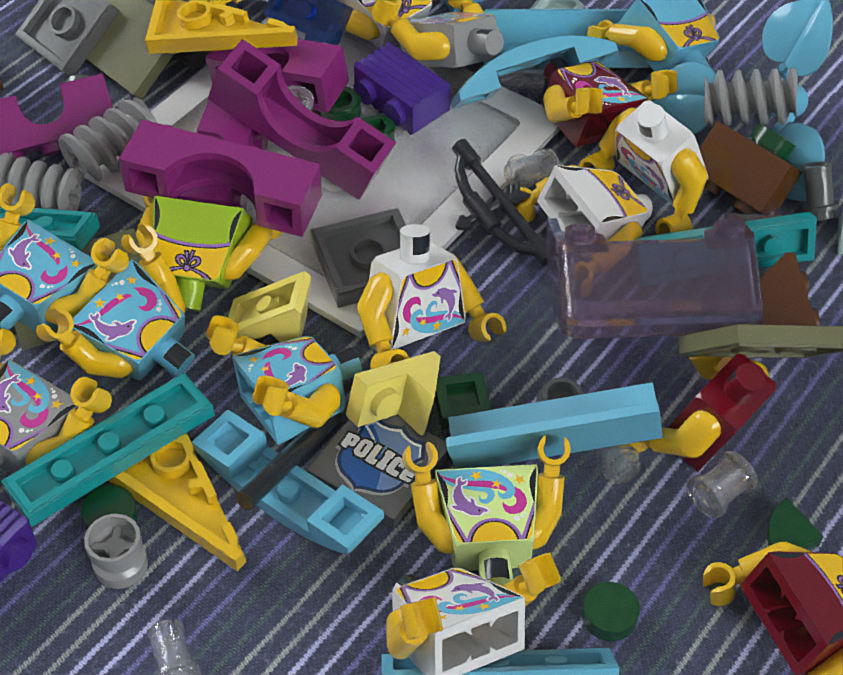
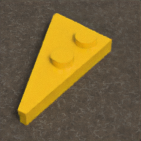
M156 0L145 43L149 54H177L180 52L231 50L242 39L255 48L297 46L298 36L295 26L286 25L283 21L272 18L268 19L266 25L251 21L247 11L220 3L211 4L206 0H190L188 2L182 0Z
M188 434L180 436L108 480L113 485L127 489L136 501L237 572L246 563L238 537L231 522H228L211 481L202 463L198 461L195 455L194 447Z

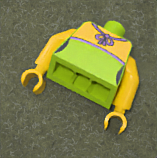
M146 196L143 197L146 209L139 225L147 224L155 230L157 244L153 251L162 254L174 274L186 306V311L200 312L205 286L228 289L232 280L240 278L261 255L269 241L283 234L280 231L258 226L257 215L256 222L252 224L253 217L243 208L154 196V199ZM137 228L136 238L141 248L144 244V237Z

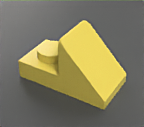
M303 271L233 299L228 318L239 325L240 329L236 338L239 339L245 335L255 340L271 334L281 343L302 337L307 318L311 276L306 271Z
M432 351L355 374L346 416L357 427L398 414L419 435H425L435 397L441 356Z

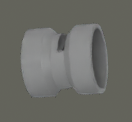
M115 513L104 515L89 526L84 537L85 549L98 581L107 588L113 589L128 588L139 582L146 573L148 557L142 543L140 529L136 522L127 515Z

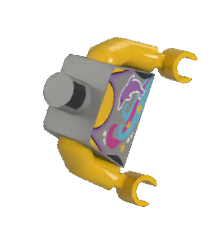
M376 0L372 10V17L376 22L392 27L390 32L399 41L401 50L426 67L456 68L495 59L502 51L504 44L503 35L496 26L494 15L485 14L478 3H473V0H448L450 6L463 11H453L410 21L407 18L401 19L398 16L402 0Z
M4 328L0 330V357L9 354L16 346L14 334ZM8 359L4 364L0 362V467L13 474L91 428L94 424V419L91 417L93 412L102 413L111 406L112 398L109 391L97 388V381L88 377H82L73 384L71 393L68 394L11 359Z

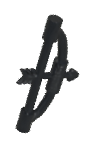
M466 139L458 140L452 147V151L457 156L454 168L455 178L463 197L462 202L471 215L467 217L460 215L455 224L456 229L471 230V224L477 221L487 235H492L512 251L534 256L541 265H547L552 262L557 255L541 233H535L514 206L524 201L525 198H529L531 194L520 190V181L505 188L503 192L482 166L480 156ZM465 169L474 172L495 199L494 202L487 205L478 192L472 190ZM501 207L525 237L526 243L520 242L501 227L502 223L493 211Z

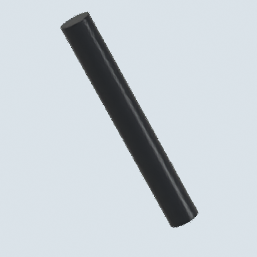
M341 413L329 418L323 426L319 428L309 427L297 435L236 494L238 504L245 510H252L342 421Z

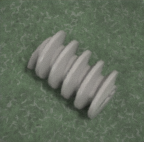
M772 68L767 81H763L759 69L753 70L749 82H745L740 69L735 70L731 82L726 81L722 70H717L713 83H709L705 76L704 113L706 125L712 127L718 114H721L726 126H731L736 113H739L743 126H749L754 113H757L759 121L763 126H767L772 113L776 114L780 125L786 124L790 112H794L797 119L798 73L796 68H790L785 81L781 80L777 68Z
M133 97V101L130 99L123 100L118 105V109H107L103 114V118L100 116L91 118L88 126H77L73 131V135L69 133L61 135L58 139L59 147L68 166L79 170L81 180H84L85 174L89 173L99 182L103 179L100 165L103 164L113 173L118 170L115 157L121 156L141 120L155 123L157 121L147 105L138 97Z
M3 153L0 155V188L6 183L16 187L13 205L18 203L21 192L25 189L34 197V208L78 211L81 199V175L79 170L70 168L64 172L63 167L57 164H53L48 169L47 164L40 160L31 164L30 159L23 156L15 161L12 154Z

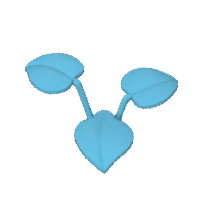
M830 0L794 1L778 8L768 18L762 34L763 49L769 59L781 62L778 71L784 81L790 68H796L798 76H809L817 71L825 61L830 49L833 32V14ZM699 62L682 63L670 69L677 71V92L668 94L663 99H653V103L660 105L666 113L688 128L693 134H696L708 127L705 123L704 113L705 76L709 83H713L716 73L706 64ZM797 85L798 117L808 106V94L800 85ZM790 112L786 124H791L785 126L777 122L771 129V131L796 145L788 160L785 159L784 161L802 171V165L825 161L824 144L819 133L806 124L792 123L795 120L794 112ZM802 173L786 197L787 199L806 201L804 173Z

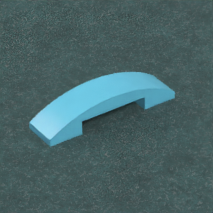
M557 36L515 47L499 55L479 69L450 100L451 108L453 110L490 98L501 88L498 77L549 62L556 57H562L570 66L592 61L604 62L618 51L616 42L590 36Z
M226 410L192 441L194 450L238 492L279 454L268 447L265 433L230 410ZM295 466L256 505L297 534L323 547L349 554L384 518L383 510L342 484L335 491L299 466Z

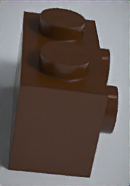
M716 121L699 148L709 177L704 188L718 196L723 189L736 197L732 205L753 218H756L759 212L769 217H774L803 173L719 121Z

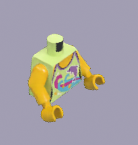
M546 435L540 440L537 447V455L540 461L544 463V471L539 474L537 464L441 469L435 470V479H431L430 470L436 465L438 460V452L431 442L426 443L428 462L424 467L416 466L412 462L410 446L406 447L402 454V462L404 467L409 472L414 473L415 482L411 483V491L419 529L439 552L450 554L454 568H462L466 571L479 570L480 577L496 584L506 585L513 580L512 568H519V564L531 559L533 549H539L546 545L561 518L565 476L560 474V465L567 460L571 452L570 443L566 437L563 440V456L556 460L549 459L544 453Z

